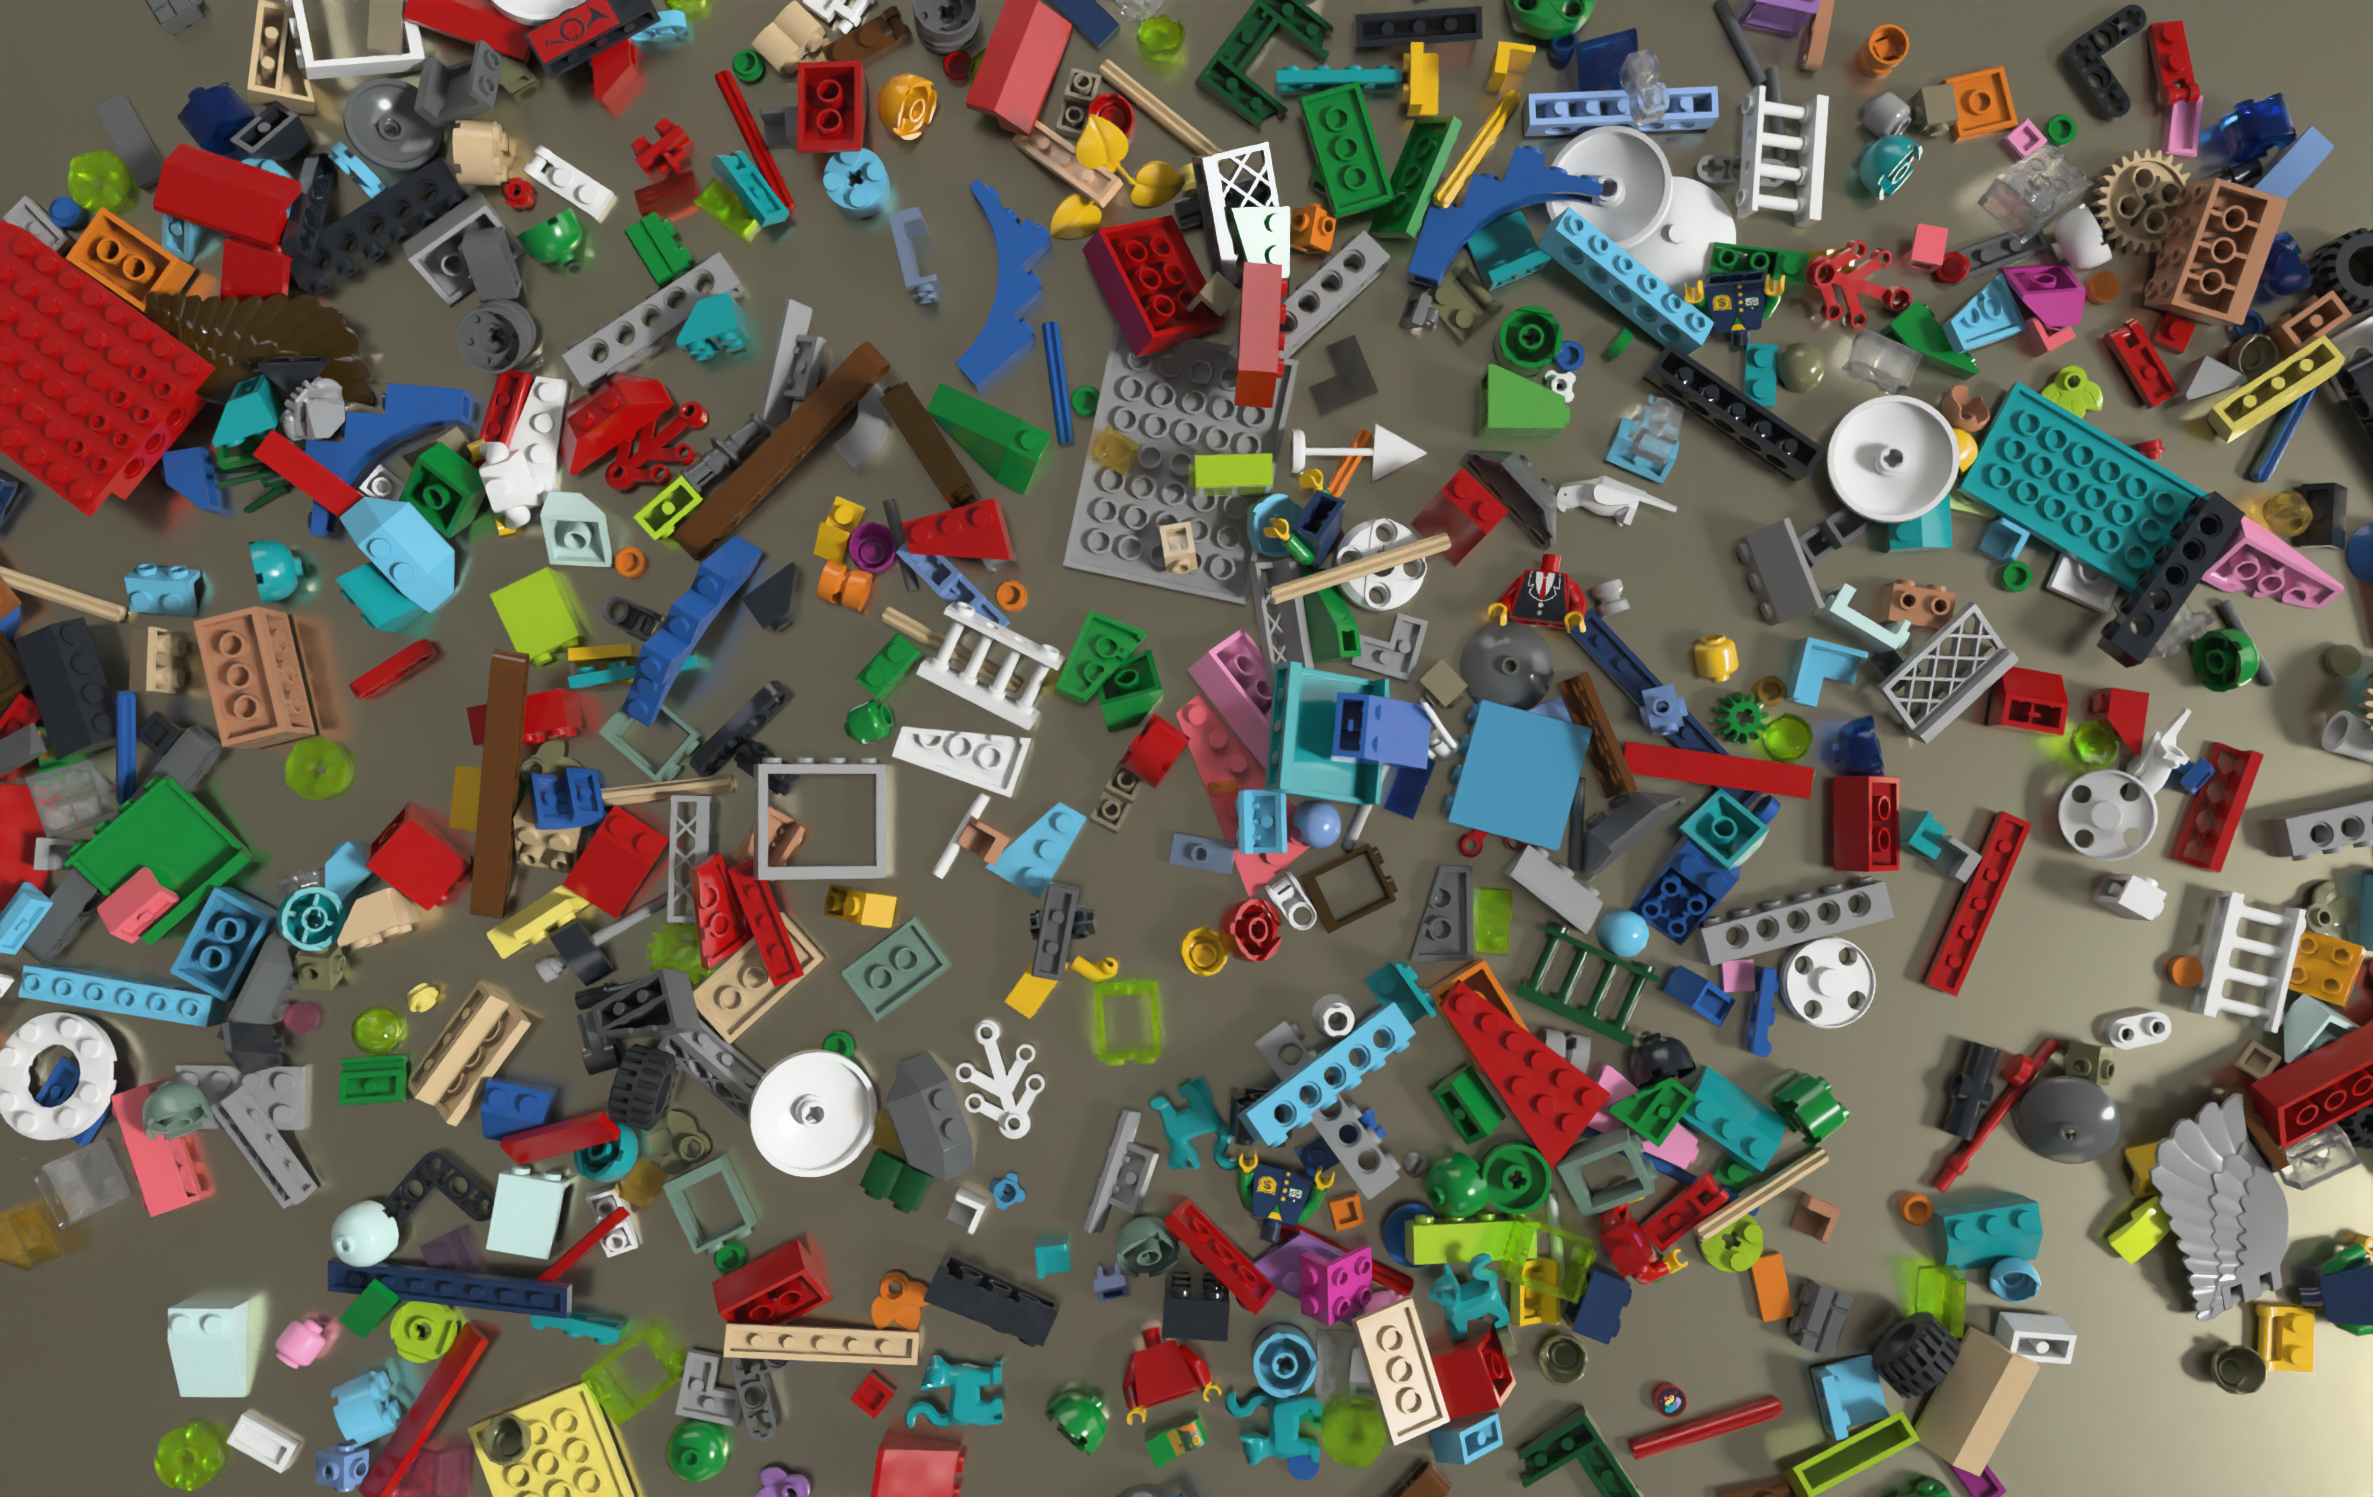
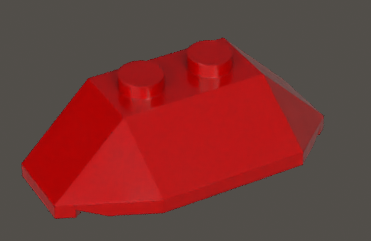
M616 371L566 407L559 453L568 472L574 476L672 407L674 403L663 383L659 380Z

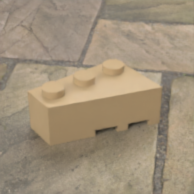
M258 0L247 86L248 103L269 107L272 103L278 101L293 112L315 116V101L310 82L307 80L305 68L299 69L295 49H301L299 38H292L289 18H295L293 8H286L284 4Z

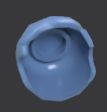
M1325 801L1302 802L1296 808L1292 824L1298 827L1301 832L1300 840L1306 842L1307 845L1314 849L1330 847L1337 841L1341 833L1340 816L1335 807Z

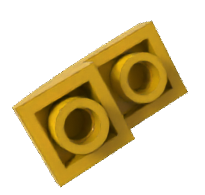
M1034 958L1004 1001L1028 1019H1031L1057 983L1056 980L1031 976Z

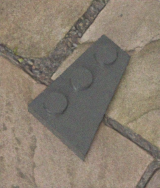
M1439 866L1409 960L1410 962L1474 961L1472 866Z

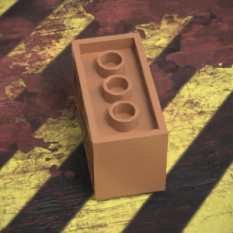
M2219 178L2187 182L2178 195L2177 203L2179 206L2175 217L2170 220L2167 226L2166 234L2168 237L2164 248L2159 251L2156 257L2155 264L2157 268L2153 278L2145 288L2146 299L2143 305L2212 326L2243 325L2288 199Z
M254 606L193 621L222 747L258 749L315 735L287 613Z

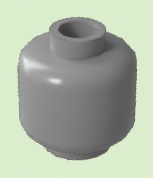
M1885 92L1880 96L1875 94L1863 106V111H1865L1863 125L1879 138L1891 134L1901 135L1911 122L1909 105L1892 92Z

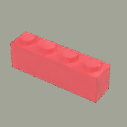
M161 1080L110 1096L113 1103L111 1107L115 1119L119 1121L123 1133L122 1143L125 1149L129 1151L133 1163L132 1173L135 1179L139 1181L143 1193L142 1203L144 1208L149 1211L150 1217L201 1200L181 1138L165 1140L163 1134L155 1135L156 1140H150L145 1136L141 1118L142 1106L148 1096L162 1084Z

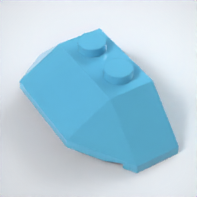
M364 497L340 517L354 542L402 594L428 613H431L454 593L455 550L411 502Z

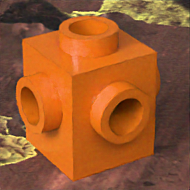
M1309 203L1304 208H1294L1290 225V247L1307 255L1331 253L1336 224L1333 214L1325 211V206L1316 203Z

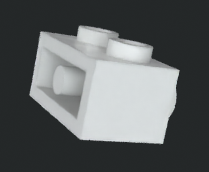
M2106 873L2092 901L2125 919L2153 921L2164 908L2163 900L2167 893L2157 888L2158 882L2144 875L2136 877L2130 874Z
M1999 1312L1994 1337L2008 1350L2035 1362L2071 1364L2077 1335L2061 1316Z

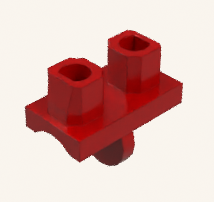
M665 117L654 127L661 137L655 144L651 145L644 136L631 143V147L637 157L635 161L648 176L657 169L664 174L672 167L680 174L683 169L678 162L687 156L683 148L692 142L680 125L676 126Z

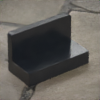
M2335 482L2301 484V498L2304 500L2300 502L2298 546L2302 548L2331 547L2336 550H2344L2347 488Z

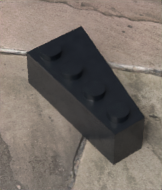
M945 1253L923 1299L924 1302L990 1326V1328L997 1332L1016 1336L1020 1342L1031 1347L1036 1345L1043 1347L1060 1308V1304L948 1253Z

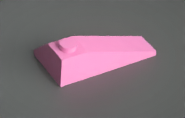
M2245 516L2201 578L2222 591L2234 593L2235 590L2250 592L2252 597L2262 599L2264 596L2281 598L2283 603L2321 610L2345 590L2342 584L2276 535Z

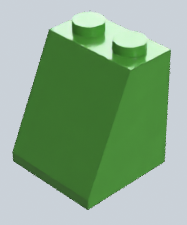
M1488 364L1481 374L1480 439H1555L1565 429V425H1569L1570 407L1565 406V396L1495 364Z

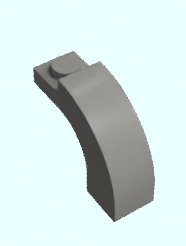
M840 357L831 366L836 370L844 361ZM878 383L858 402V417L853 428L833 445L857 474L876 458L888 434L889 414L879 400L884 394Z

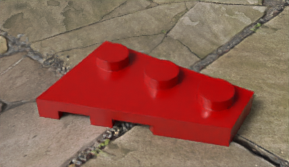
M715 853L690 868L701 967L710 969L754 937L721 854Z

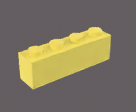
M2323 335L2211 408L2207 421L2228 444L2337 374L2345 357Z

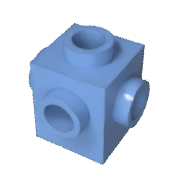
M1673 683L1642 691L1645 706L1639 709L1644 726L1650 725L1652 733L1659 732L1660 735H1669L1679 731L1678 727L1684 726L1682 716L1688 715L1684 697L1677 698ZM1662 710H1668L1665 713H1660Z
M340 1442L333 1447L317 1451L316 1484L334 1487L336 1492L354 1490L355 1485L361 1484L369 1473V1449L355 1448L352 1446L355 1442Z

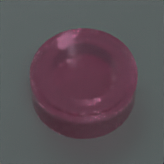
M309 1002L292 1004L284 1015L286 1027L295 1034L313 1031L320 1020L318 1009Z

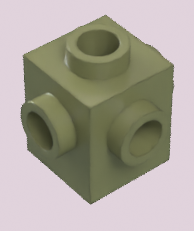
M337 942L320 951H298L294 960V967L298 970L299 987L302 989L332 991L343 977L346 966V958L342 955L341 947L338 946Z
M2069 1042L2068 1054H2066L2063 1061V1069L2066 1072L2065 1076L2079 1077L2097 1085L2109 1086L2110 1080L2115 1073V1064L2112 1061L2114 1048L2083 1042Z

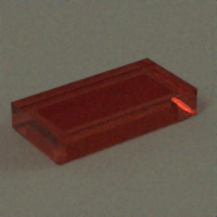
M692 169L634 191L638 210L642 217L701 196L697 178Z

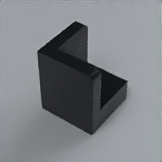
M1895 650L1875 654L1864 665L1876 680L1881 683L1904 661ZM1917 666L1916 675H1918V674L1921 672V670H1920V668H1919L1918 666ZM1899 680L1891 688V691L1896 692L1906 685V680Z
M154 711L137 731L136 738L157 755L165 756L188 728H181L163 713Z

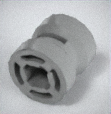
M1621 578L1590 588L1593 598L1602 603L1597 608L1600 618L1630 609L1628 600L1624 597L1620 598L1623 589Z

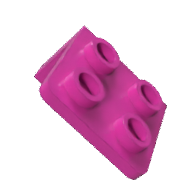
M1363 1245L1332 1261L1311 1251H1306L1299 1255L1302 1314L1330 1326L1363 1309V1306H1366L1372 1299V1252L1370 1247Z

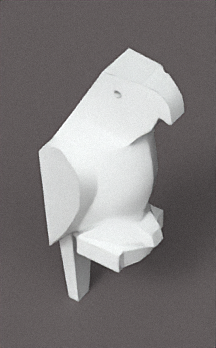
M1604 475L1589 480L1562 483L1556 495L1557 508L1564 513L1566 508L1582 506L1595 514L1615 517L1617 524L1623 526V524L1631 525L1639 501L1672 512L1677 510V506Z
M2183 708L2162 732L2156 731L2142 747L2141 755L2135 756L2127 765L2126 773L2142 781L2153 797L2163 787L2171 770L2177 769L2180 764L2185 765L2189 760L2184 751L2176 746V736L2191 714L2190 709ZM2129 783L2124 799L2135 801L2140 796V789L2136 784Z

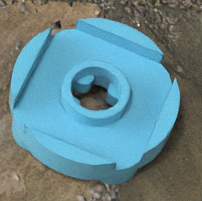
M340 140L330 148L332 153L328 157L347 175L353 172L356 176L351 180L371 199L388 189Z
M1269 494L1261 497L1256 503L1248 507L1247 534L1251 547L1256 553H1262L1268 557H1285L1290 555L1282 546L1280 538L1266 537L1263 529L1264 527H1272L1270 518L1285 519L1289 524L1288 533H1290L1291 527L1303 511L1299 504H1295L1289 499L1291 497L1285 494Z

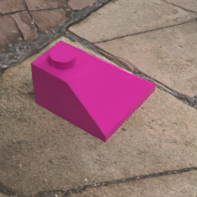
M2064 263L2001 268V273L2021 300L2048 327L2061 329L2067 327V325L2080 324L2086 289Z

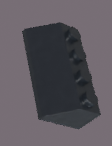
M80 617L50 624L15 640L14 643L56 761L116 745V705L85 618Z

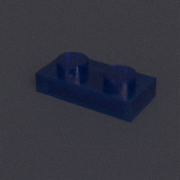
M1428 758L1427 770L1399 767L1383 808L1413 820L1436 761Z

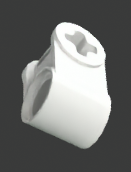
M1287 870L1285 872L1286 876L1271 886L1265 885L1263 888L1278 910L1282 911L1294 928L1307 930L1315 924L1316 911L1304 894L1305 891L1290 870ZM1288 885L1291 886V887H1290L1289 889H1287L1285 892H1283L1282 894L1278 895V892H1279L1280 890H1282L1283 888H1285V887L1288 886ZM1298 907H1305L1311 913V919L1305 925H1298L1293 919V913Z

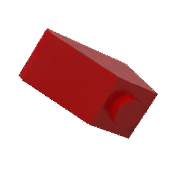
M2113 687L2099 689V693L2095 696L2093 702V710L2096 712L2095 721L2122 756H2140L2150 693Z

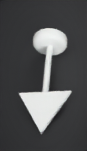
M1376 423L1374 448H1306L1304 432L1299 429H1292L1290 461L1292 474H1298L1304 470L1305 455L1373 456V482L1427 454L1424 450Z

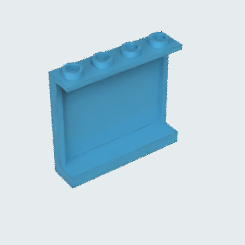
M1479 698L1477 704L1472 703L1469 711L1468 721L1472 722L1469 734H1463L1459 752L1464 754L1461 764H1455L1451 776V782L1455 783L1452 795H1446L1442 812L1447 813L1446 819L1448 822L1559 851L1593 729Z

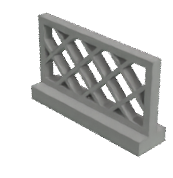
M1969 602L1877 687L1904 723L1905 727L1903 729L1907 735L1927 745L2015 665L2019 659L2014 651L2004 646L1976 603ZM1972 615L1975 619L1973 633H1962L1964 621ZM1946 637H1953L1950 654H1939L1941 642ZM1961 638H1972L1969 655L1959 654ZM1981 638L1989 639L1993 646L1983 655H1978ZM1923 658L1929 659L1927 675H1916L1918 663ZM1938 659H1949L1946 676H1935ZM1957 660H1968L1967 670L1962 675L1955 676ZM1899 680H1906L1904 696H1895L1891 691V688ZM1915 680L1926 681L1923 697H1912ZM1934 681H1945L1944 691L1939 696L1932 697ZM1911 702H1922L1921 712L1911 719L1909 716Z

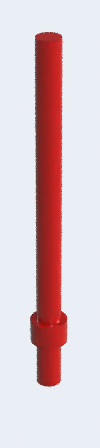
M2050 1038L2046 1041L2032 1059L2033 1070L2029 1078L2019 1086L2012 1085L1975 1131L1972 1141L1968 1140L1957 1155L1953 1154L1946 1163L1948 1167L1933 1185L1938 1191L1944 1194L1958 1175L1962 1176L1969 1168L1967 1163L2060 1047L2057 1042Z

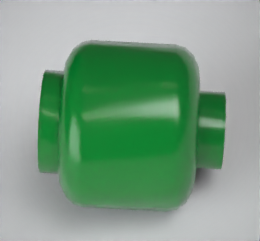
M874 699L849 708L846 715L847 720L844 721V729L848 737L854 738L862 745L885 738L889 735L890 727L893 726V717L888 706Z

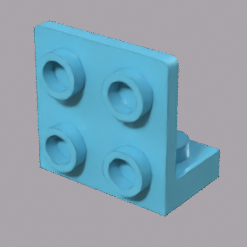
M1870 1354L1811 1368L1825 1430L1836 1441L1849 1438L1847 1427L1888 1417L1879 1375L1872 1368L1871 1360L1873 1357Z

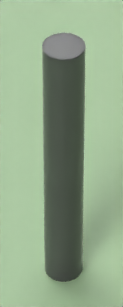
M1717 0L1714 2V5L1754 84L1758 86L1764 83L1767 78L1728 1Z
M1768 67L1765 69L1769 102L1782 104L1778 67ZM1771 115L1773 134L1786 135L1784 117ZM1775 147L1776 159L1782 162L1789 160L1788 149Z
M889 499L882 503L890 532L896 542L897 551L906 542L895 499ZM897 554L907 592L919 590L914 570Z
M2226 600L2220 603L2218 608L2230 628L2239 630L2249 635L2252 639L2231 601ZM2259 651L2260 664L2257 674L2264 686L2268 687L2276 683L2277 680Z
M1579 777L1572 802L1569 869L1571 871H1582L1586 777Z

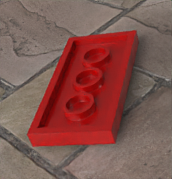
M1189 1198L1163 1221L1167 1226L1169 1234L1177 1241H1182L1190 1249L1191 1256L1198 1263L1205 1264L1213 1272L1215 1281L1220 1286L1228 1288L1236 1296L1237 1303L1244 1310L1251 1311L1256 1315L1277 1291V1287Z

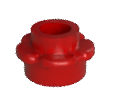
M513 177L509 179V183L503 185L502 196L505 197V203L510 207L522 208L531 202L533 189L528 181H523L520 177ZM515 190L520 191L518 195L514 194Z
M2161 439L2134 444L2135 451L2150 460L2161 458L2160 452L2166 451V448L2162 447Z

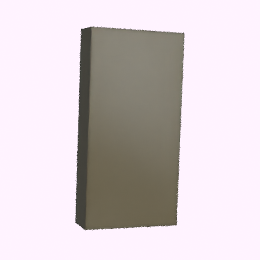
M369 0L367 50L369 53L402 56L404 22L402 16L405 0Z

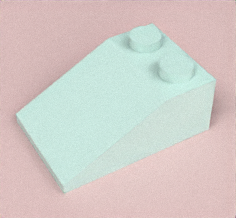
M184 1300L168 1308L167 1341L180 1397L246 1396L248 1300Z

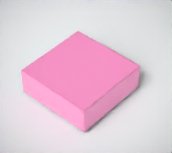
M2028 118L2001 140L2002 144L2020 164L2048 141Z
M1736 959L1721 963V990L1724 992L1755 991L1754 959Z

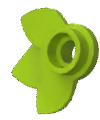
M2067 365L2057 372L2054 382L2046 386L2040 394L2081 419L2084 417L2086 409L2100 411L2103 405V396L2099 386L2089 381L2084 369L2076 365ZM2074 375L2076 377V383L2074 386L2070 387L2068 385V379Z

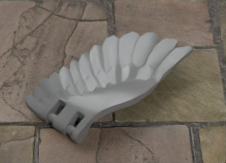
M2234 1093L2224 1100L2221 1107H2218L2215 1102L2206 1103L2197 1113L2195 1121L2189 1118L2179 1119L2171 1128L2169 1138H2163L2158 1141L2154 1153L2157 1164L2148 1169L2150 1182L2160 1192L2157 1203L2162 1211L2170 1217L2167 1220L2169 1229L2179 1237L2176 1246L2185 1254L2181 1261L2184 1267L2191 1271L2187 1276V1280L2192 1286L2189 1293L2195 1300L2193 1307L2198 1310L2196 1319L2200 1322L2216 1318L2223 1311L2232 1309L2233 1304L2237 1302L2246 1303L2261 1297L2264 1291L2270 1290L2273 1292L2283 1287L2280 1264L2285 1255L2289 1227V1210L2285 1194L2271 1170L2266 1166L2249 1141L2244 1118L2243 1095Z

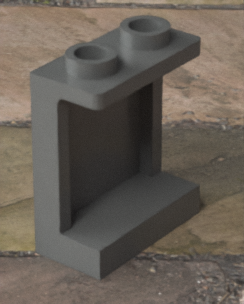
M480 40L475 44L473 58L446 67L434 56L426 58L423 62L414 111L437 129L455 123L456 120H464L493 110L503 57L485 41Z

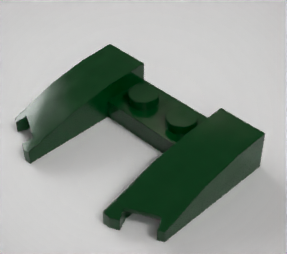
M1255 0L1195 81V83L1258 128L1263 125L1261 119L1275 112L1281 117L1289 110L1242 72L1272 30L1276 28L1323 62L1329 56V51L1322 49L1325 32L1332 33L1334 27L1301 0Z
M1585 1406L1555 1424L1518 1452L1519 1459L1526 1458L1528 1474L1521 1476L1524 1488L1577 1458L1602 1497H1645L1639 1487L1634 1485L1604 1440L1601 1430Z

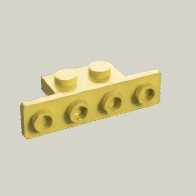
M561 884L487 932V936L500 957L505 959L529 943L536 945L549 937V930L557 925L560 928L576 919L574 914L591 903Z

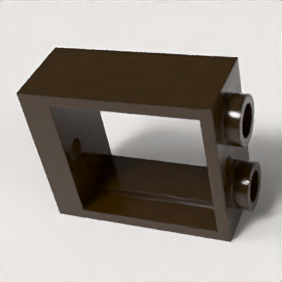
M1365 843L1299 875L1328 934L1397 901L1394 893L1398 892V889L1391 875H1384L1380 867L1384 860L1376 846L1371 848L1369 843ZM1364 855L1383 896L1335 919L1315 877L1358 856Z

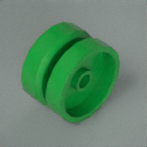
M1503 1138L1491 1143L1481 1153L1477 1163L1480 1168L1476 1172L1480 1180L1486 1179L1488 1200L1498 1210L1508 1214H1526L1537 1209L1546 1200L1551 1188V1171L1547 1161L1529 1143L1517 1138ZM1514 1171H1517V1177L1509 1180V1174L1514 1175Z

